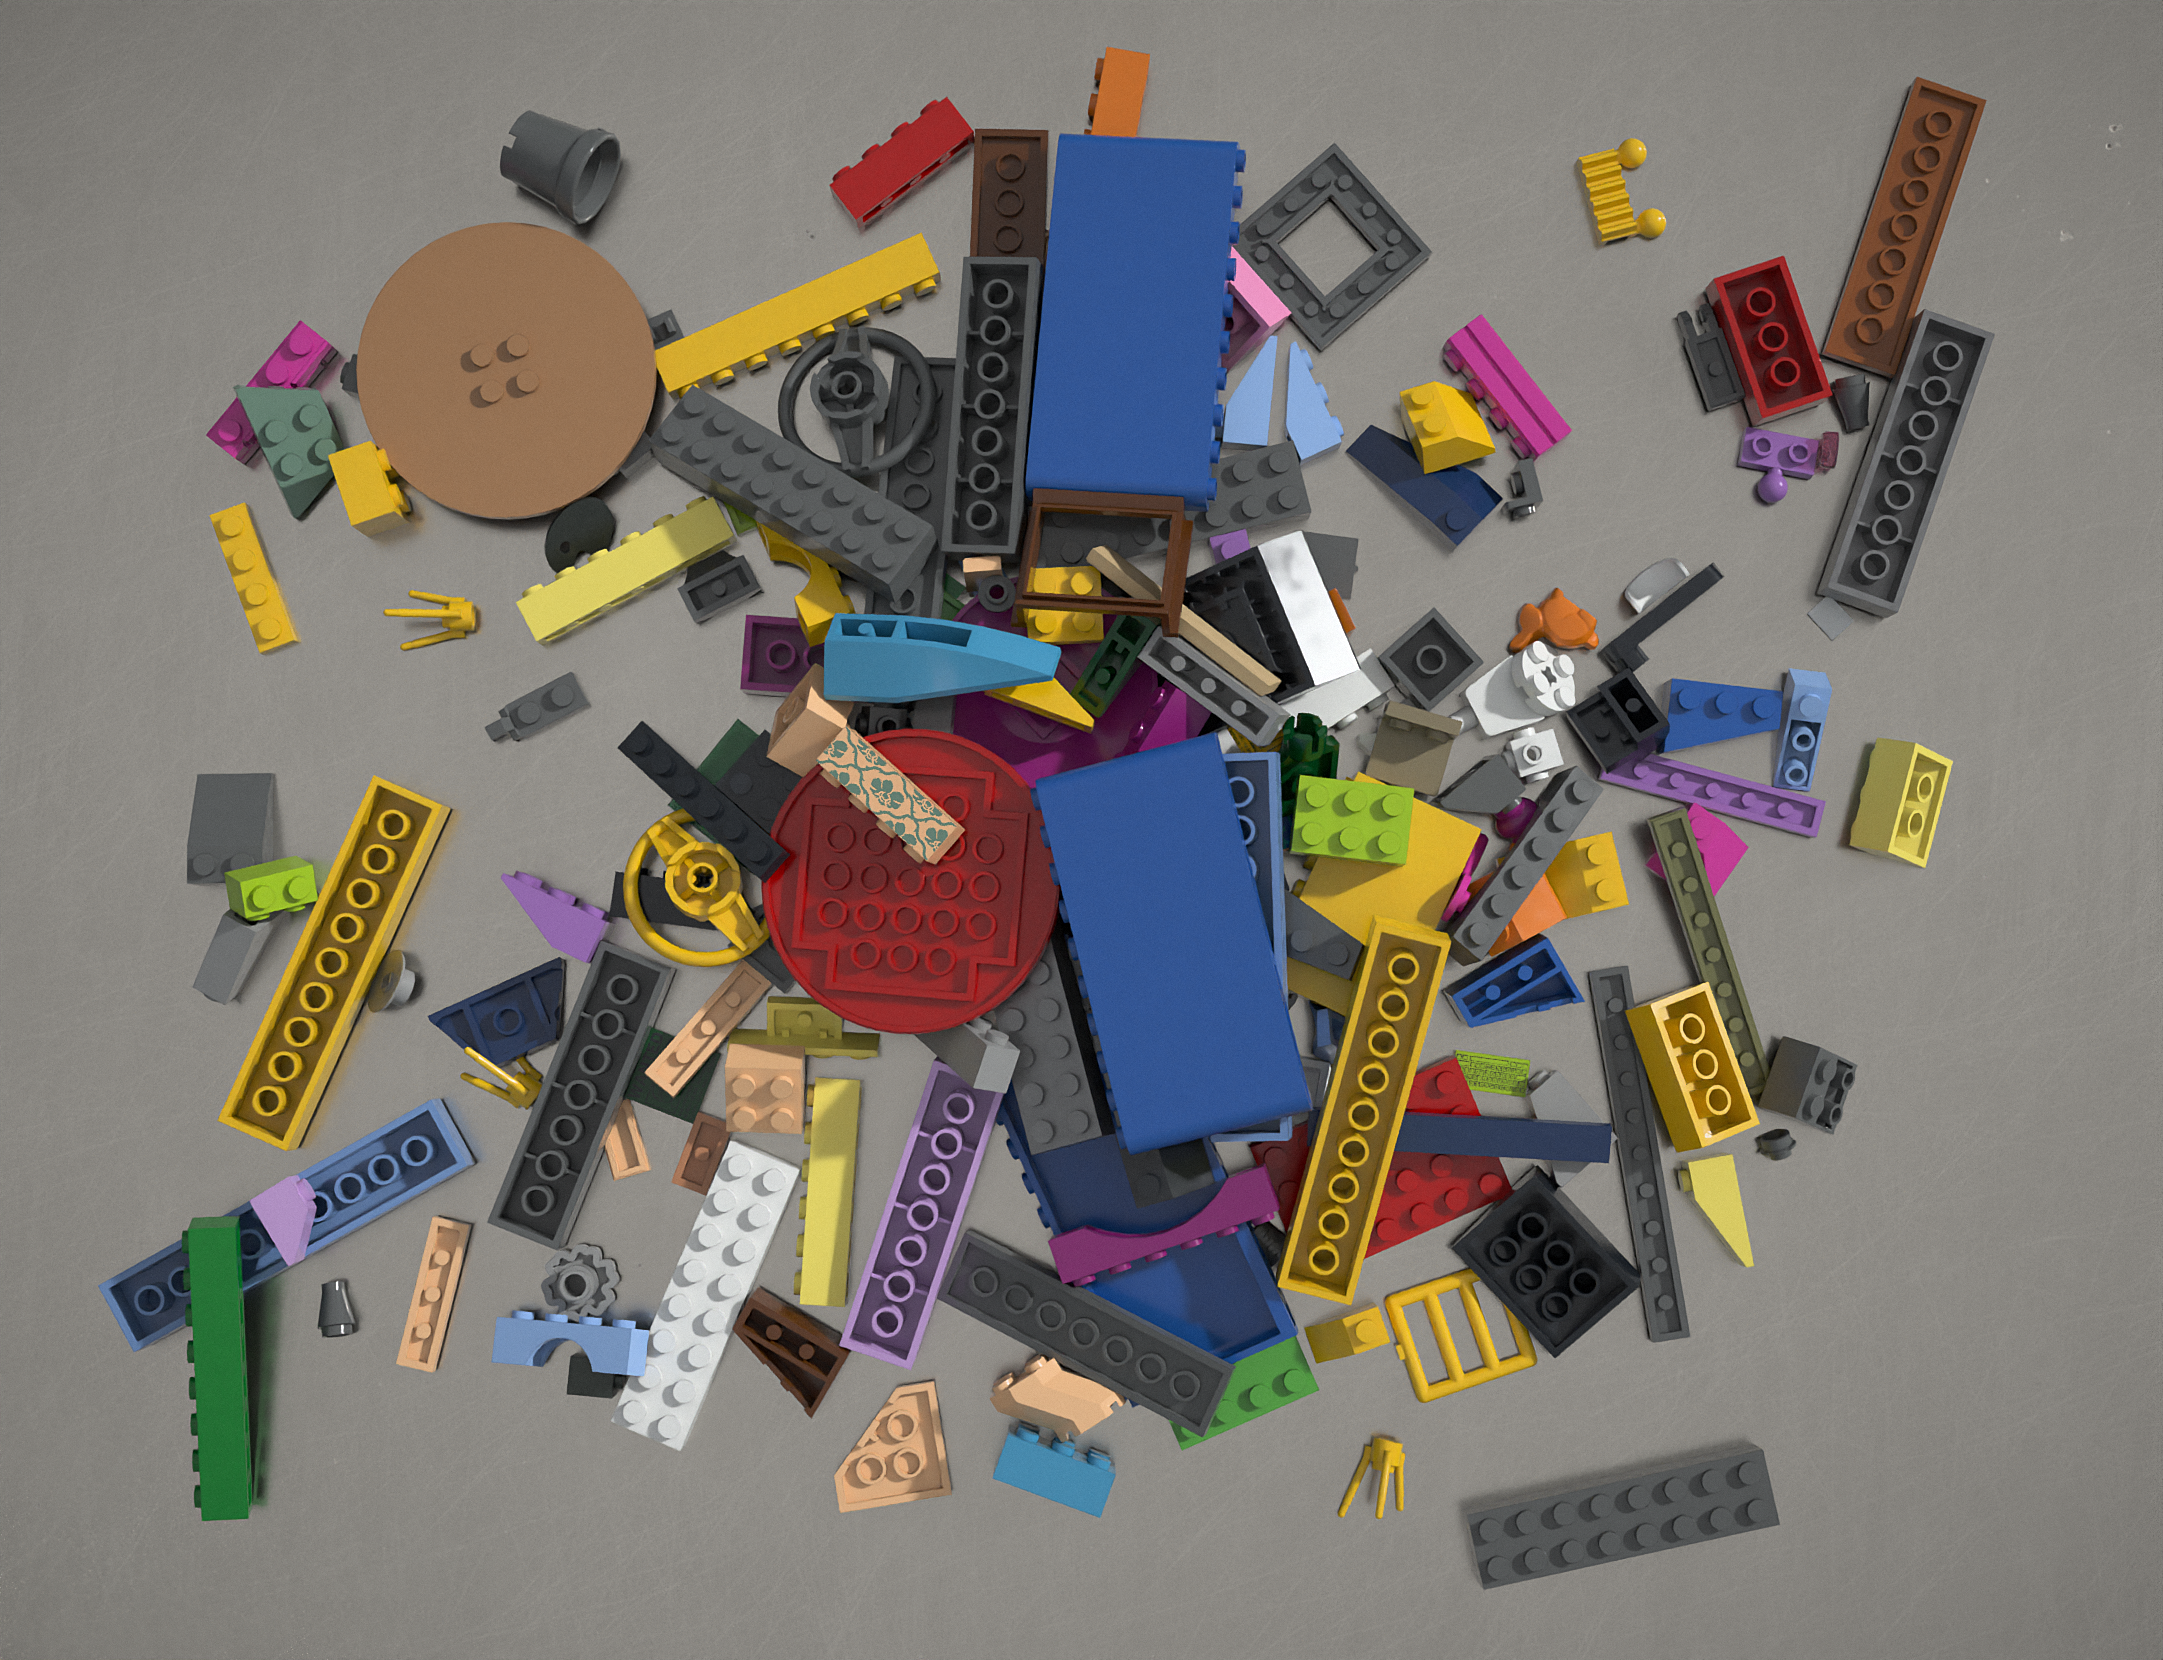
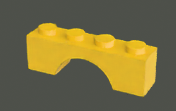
M756 521L758 534L770 561L791 562L800 566L810 576L806 587L794 597L796 617L810 647L824 643L835 613L855 614V609L849 595L842 596L839 588L842 587V583L837 569L833 566L829 567L825 561Z

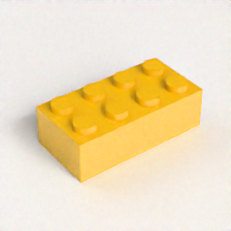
M1708 982L1679 989L1625 1011L1676 1153L1704 1148L1760 1124Z

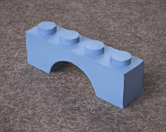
M513 1310L511 1318L497 1317L492 1363L543 1367L548 1356L556 1347L572 1340L586 1352L593 1372L644 1376L649 1330L635 1329L636 1321L613 1319L612 1327L601 1326L602 1318L579 1316V1322L575 1324L567 1323L568 1315L545 1313V1321L534 1320V1312Z

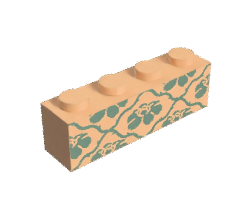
M847 726L842 729L815 760L824 768L820 774L836 788L842 784L852 793L848 798L849 801L863 813L870 809L879 818L876 825L891 838H894L896 834L907 843L903 849L920 864L924 859L927 862L936 864L965 831L960 824L860 734Z

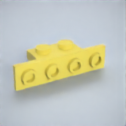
M768 996L767 1030L734 1029L729 1036L727 1052L730 1043L805 1046V1055H813L816 1058L850 1056L853 1059L863 1060L869 1057H878L880 1033L843 1032V1018L827 1010L813 998Z

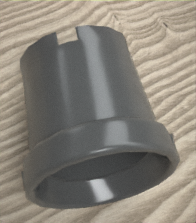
M531 110L523 113L508 133L516 137L513 147L509 148L503 145L500 158L501 175L555 206L562 215L561 218L570 220L574 224L586 223L603 206L614 185L621 157L620 141L615 134L607 132L600 127L598 129L586 130Z

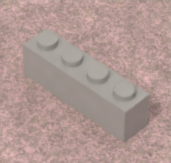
M1162 626L1157 627L1137 656L1257 746L1270 745L1291 715L1267 696H1258L1182 635L1179 634L1178 638L1163 637Z
M979 1017L956 1028L934 1033L913 1034L972 1088L1006 1094L1020 1050L1008 1041V1035L995 1030L990 1020Z

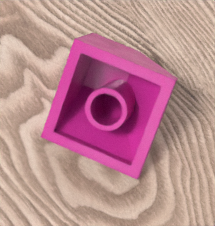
M1693 802L1686 805L1685 808L1713 895L1715 896L1749 847L1723 821ZM1655 849L1644 866L1666 880L1657 849Z

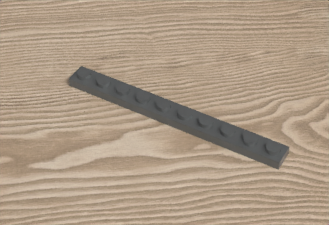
M1627 965L1589 971L1638 1268L1641 1274L1640 1280L1650 1340L1656 1343L1690 1337L1646 1069L1625 1013L1626 1010L1635 1007L1629 968Z

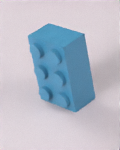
M1019 1423L1017 1428L1009 1425L992 1478L1100 1518L1116 1476L1115 1464L1109 1461L1111 1456L1094 1449H1089L1088 1454L1075 1450L1074 1442L1068 1440L1062 1443L1058 1436H1054L1053 1441L1040 1437V1430L1027 1424Z

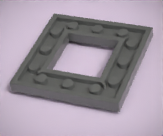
M1333 143L1240 224L1238 245L1232 244V247L1291 312L1289 316L1320 351L1432 254L1428 246L1336 143ZM1331 198L1378 251L1324 296L1278 242Z

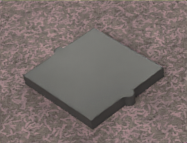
M1303 531L1328 591L1336 588L1342 599L1350 600L1354 573L1358 571V566L1355 563L1359 539Z

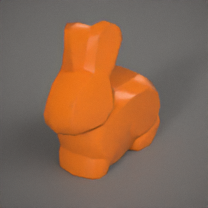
M1556 587L1551 591L1548 598L1541 601L1538 607L1531 603H1525L1521 607L1518 618L1521 631L1512 639L1509 647L1512 652L1518 653L1524 647L1538 641L1539 638L1545 637L1558 648L1576 649L1585 646L1588 649L1595 650L1599 644L1598 635L1594 632L1597 620L1586 610L1580 609L1565 598L1563 592Z

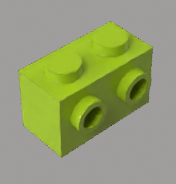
M298 856L224 873L230 909L250 921L266 919L270 916V912L282 909L287 912L302 910L306 907V903L318 901L313 865Z

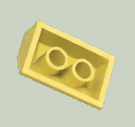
M1877 737L1875 748L1869 758L1870 767L1866 782L1861 789L1857 817L1851 827L1849 845L1869 854L1926 868L1953 761L1917 743Z

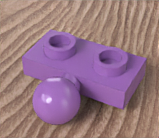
M1746 427L1742 435L1738 466L1768 471L1767 475L1763 476L1758 483V493L1763 500L1775 503L1782 500L1788 491L1787 481L1782 475L1809 480L1814 476L1819 440Z

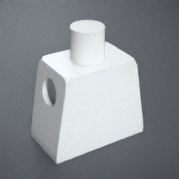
M1513 656L1506 658L1460 693L1465 707L1448 716V718L1462 721L1459 735L1476 727L1482 739L1485 740L1534 725L1545 719L1543 715L1536 713L1524 701V699L1529 697L1524 688L1517 689L1512 676Z

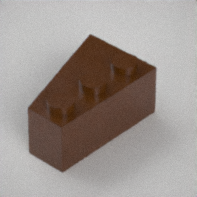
M759 1287L749 1298L732 1328L763 1365L766 1364L778 1377L783 1388L787 1392L790 1391L801 1403L804 1411L811 1419L852 1351L839 1346L842 1338L841 1335Z

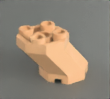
M1042 1353L1025 1363L1026 1367L1024 1369L1026 1371L1015 1377L1010 1372L993 1383L994 1387L992 1390L994 1393L989 1398L997 1412L1052 1429L1062 1443L1068 1441L1069 1434L1067 1432L1072 1431L1076 1437L1114 1413L1111 1406H1113L1115 1401L1120 1407L1126 1403L1124 1396L1080 1373L1062 1368L1054 1357L1047 1358Z

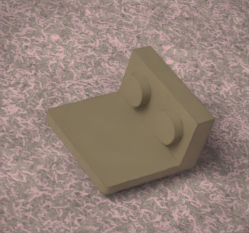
M1389 700L1385 704L1365 775L1399 787L1414 788V791L1426 795L1437 796L1453 741L1459 736L1462 721Z

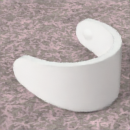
M1667 558L1643 570L1631 581L1626 588L1625 597L1636 612L1640 614L1690 574L1678 559Z

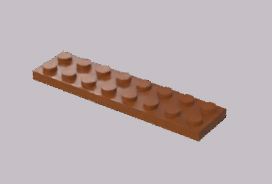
M1920 77L1914 79L1822 355L1889 378L1895 376L1987 100Z

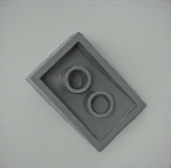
M273 773L197 774L187 843V884L198 886L226 885L225 872L273 861Z

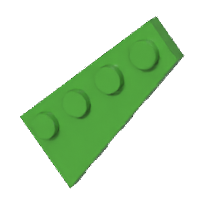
M1296 1336L1232 1364L1236 1366L1235 1372L1204 1437L1169 1420L1181 1450L1183 1451L1319 1391Z

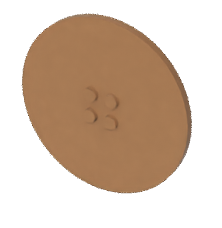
M500 222L467 227L447 234L416 252L397 269L376 297L367 315L358 348L356 372L358 395L367 427L377 447L385 449L390 465L400 476L433 501L450 509L483 518L509 520L545 515L563 509L597 490L617 472L636 447L646 427L655 395L657 368L652 332L646 315L625 279L605 258L586 244L562 232L527 223Z

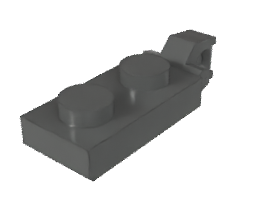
M571 671L505 705L506 707L498 711L501 719L484 728L491 741L493 740L494 742L508 735H511L513 741L520 738L526 739L590 706L577 678Z

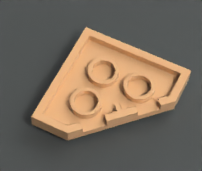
M934 1380L897 1386L836 1471L834 1479L840 1513L952 1495Z

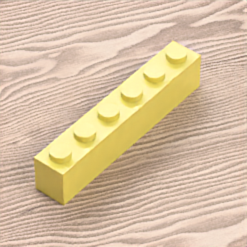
M705 496L699 497L685 506L687 511L675 517L673 514H668L653 523L654 528L641 535L640 531L627 535L620 540L621 546L610 552L607 549H603L587 558L589 563L577 570L572 566L560 571L554 576L556 581L543 587L542 584H538L525 590L522 593L523 598L517 601L516 604L535 640L543 646L737 542V538L714 497L706 499Z
M815 1077V1084H808L807 1107H813L812 1122L805 1123L804 1144L811 1145L810 1159H803L801 1176L802 1182H808L807 1197H800L799 1219L805 1220L804 1235L798 1234L796 1257H803L802 1272H795L794 1295H800L799 1304L845 1307L847 1305L863 1082L860 1079Z

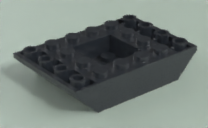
M1303 530L1259 544L1186 578L1183 605L1219 633L1226 636L1233 644L1281 680L1274 692L1265 695L1276 704L1281 705L1361 669ZM1157 672L1158 687H1162L1165 680L1170 682ZM1211 713L1198 736L1213 732L1217 733L1231 726L1214 713Z

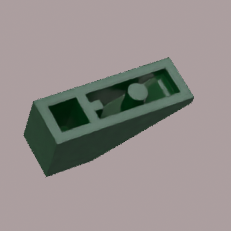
M1118 615L1070 695L1096 717H1102L1143 663L1137 656L1157 627L1162 626L1161 619L1159 617Z

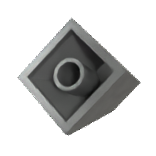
M1499 754L1484 756L1444 789L1429 804L1437 809L1480 813H1499L1502 810L1504 814H1507L1522 802L1519 795L1526 788Z

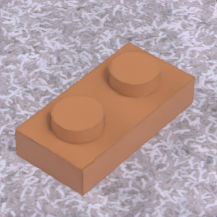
M702 1112L697 1113L671 1183L705 1196L708 1194L732 1133L726 1131V1121Z

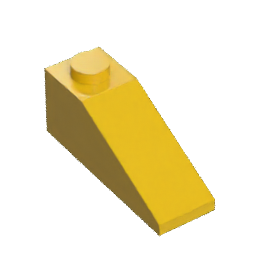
M1054 677L1052 681L984 690L987 696L1090 734L1093 730L1094 719Z

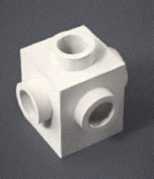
M1532 727L1512 734L1514 740L1505 744L1507 751L1502 752L1503 761L1518 779L1526 777L1527 783L1548 778L1547 770L1564 764L1553 729L1535 733V729ZM1527 750L1534 754V761L1528 758Z

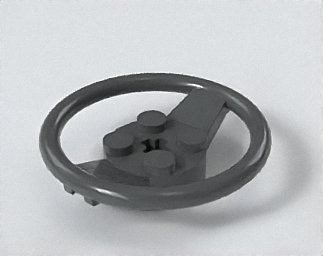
M864 326L839 329V332L833 333L810 346L799 356L788 371L778 399V421L782 436L851 478L879 473L904 459L918 445L927 432L936 403L935 381L925 357L912 343L902 336L884 329ZM870 342L888 346L901 353L915 369L921 387L920 408L910 431L895 447L874 459L873 425L881 423L884 419V410L888 405L890 392L883 373L877 364L871 360ZM833 350V353L827 358L828 363L821 367L817 375L815 372L812 375L809 390L813 404L833 431L841 463L824 459L812 452L800 439L794 426L792 414L794 395L803 375L816 360ZM855 387V390L849 394L850 388Z

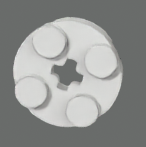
M1535 641L1524 647L1522 651L1513 657L1512 676L1517 689L1524 688L1529 696L1524 701L1532 710L1540 715L1549 717L1575 704V686L1572 677L1575 668L1572 660L1567 655H1559L1549 645Z

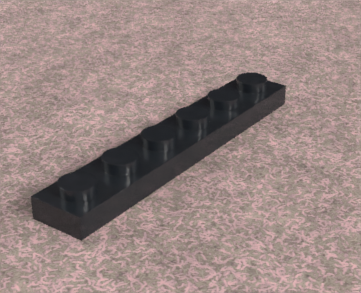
M641 721L618 746V749L764 883L790 856L784 848L644 721Z

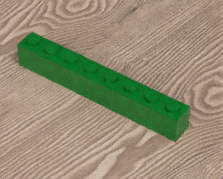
M240 1216L194 1217L188 1230L182 1231L183 1254L189 1253V1267L184 1268L183 1274L184 1290H191V1304H186L185 1322L186 1327H192L193 1340H188L187 1361L188 1364L194 1363L195 1377L189 1378L190 1400H196V1413L191 1414L190 1427L191 1435L198 1436V1449H193L192 1468L193 1472H199L200 1485H195L194 1506L195 1508H201L202 1521L249 1519L253 1499Z

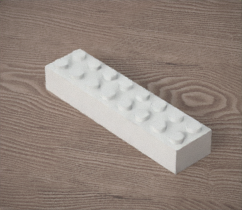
M736 1139L730 1140L650 1327L644 1376L630 1375L610 1422L678 1451L684 1448L734 1331L732 1328L744 1309L801 1175L802 1167Z

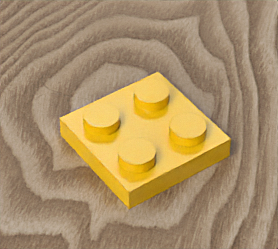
M1093 566L1036 568L1032 592L1102 596L1101 574ZM1029 609L1027 621L1028 638L1050 645L1101 643L1104 639L1103 614Z

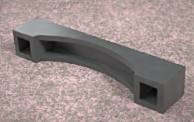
M1577 765L1556 774L1538 799L1539 804L1531 820L1508 855L1482 888L1467 903L1462 912L1455 914L1443 932L1447 933L1451 940L1448 954L1460 965L1467 966L1482 961L1604 789Z

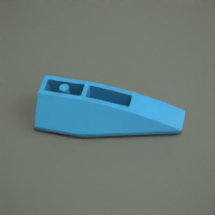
M835 613L825 638L823 695L825 700L900 703L1047 682L1053 680L1061 650L1060 647L1024 636L943 619L904 615Z

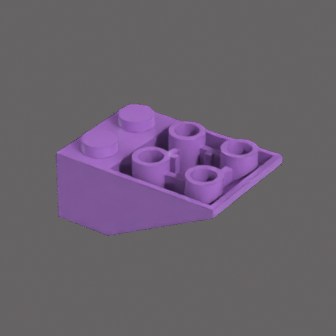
M516 870L514 876L506 873L502 874V881L551 947L585 963H592L600 941L608 942L616 925L607 920L609 912L584 903L582 907L574 904L577 897L551 886L546 891L540 888L543 883L542 880L525 872Z

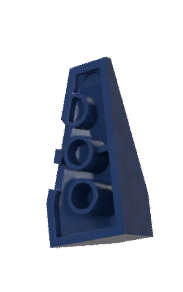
M1370 425L1345 451L1452 553L1504 499L1477 473L1460 465L1424 474L1412 443L1373 425Z

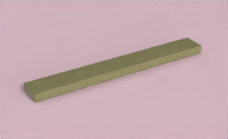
M1679 807L1650 817L1647 821L1700 984L1709 983L1750 1097L1764 1091L1770 1069L1686 808Z

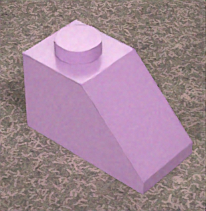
M298 1175L285 1178L249 1200L288 1266L298 1264L304 1260L317 1209L312 1200L316 1198L313 1188L305 1178L300 1180Z

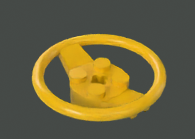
M682 808L656 821L644 832L633 847L623 877L625 908L639 936L648 946L665 958L695 967H712L728 964L749 955L769 938L770 933L767 928L766 919L764 918L758 926L741 895L743 891L742 875L733 854L721 844L699 843L679 826L695 821ZM653 845L667 867L665 888L674 906L684 915L694 918L699 922L709 920L734 946L713 952L690 951L671 944L651 927L640 905L638 878L642 863ZM700 873H704L705 876L709 873L712 874L713 877L710 879L711 885L707 888H703V886L701 888L695 887L698 884L696 876Z

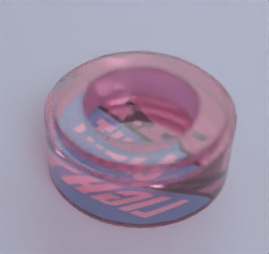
M1824 431L1822 433L1818 458L1820 468L1835 469L1839 448L1838 432Z

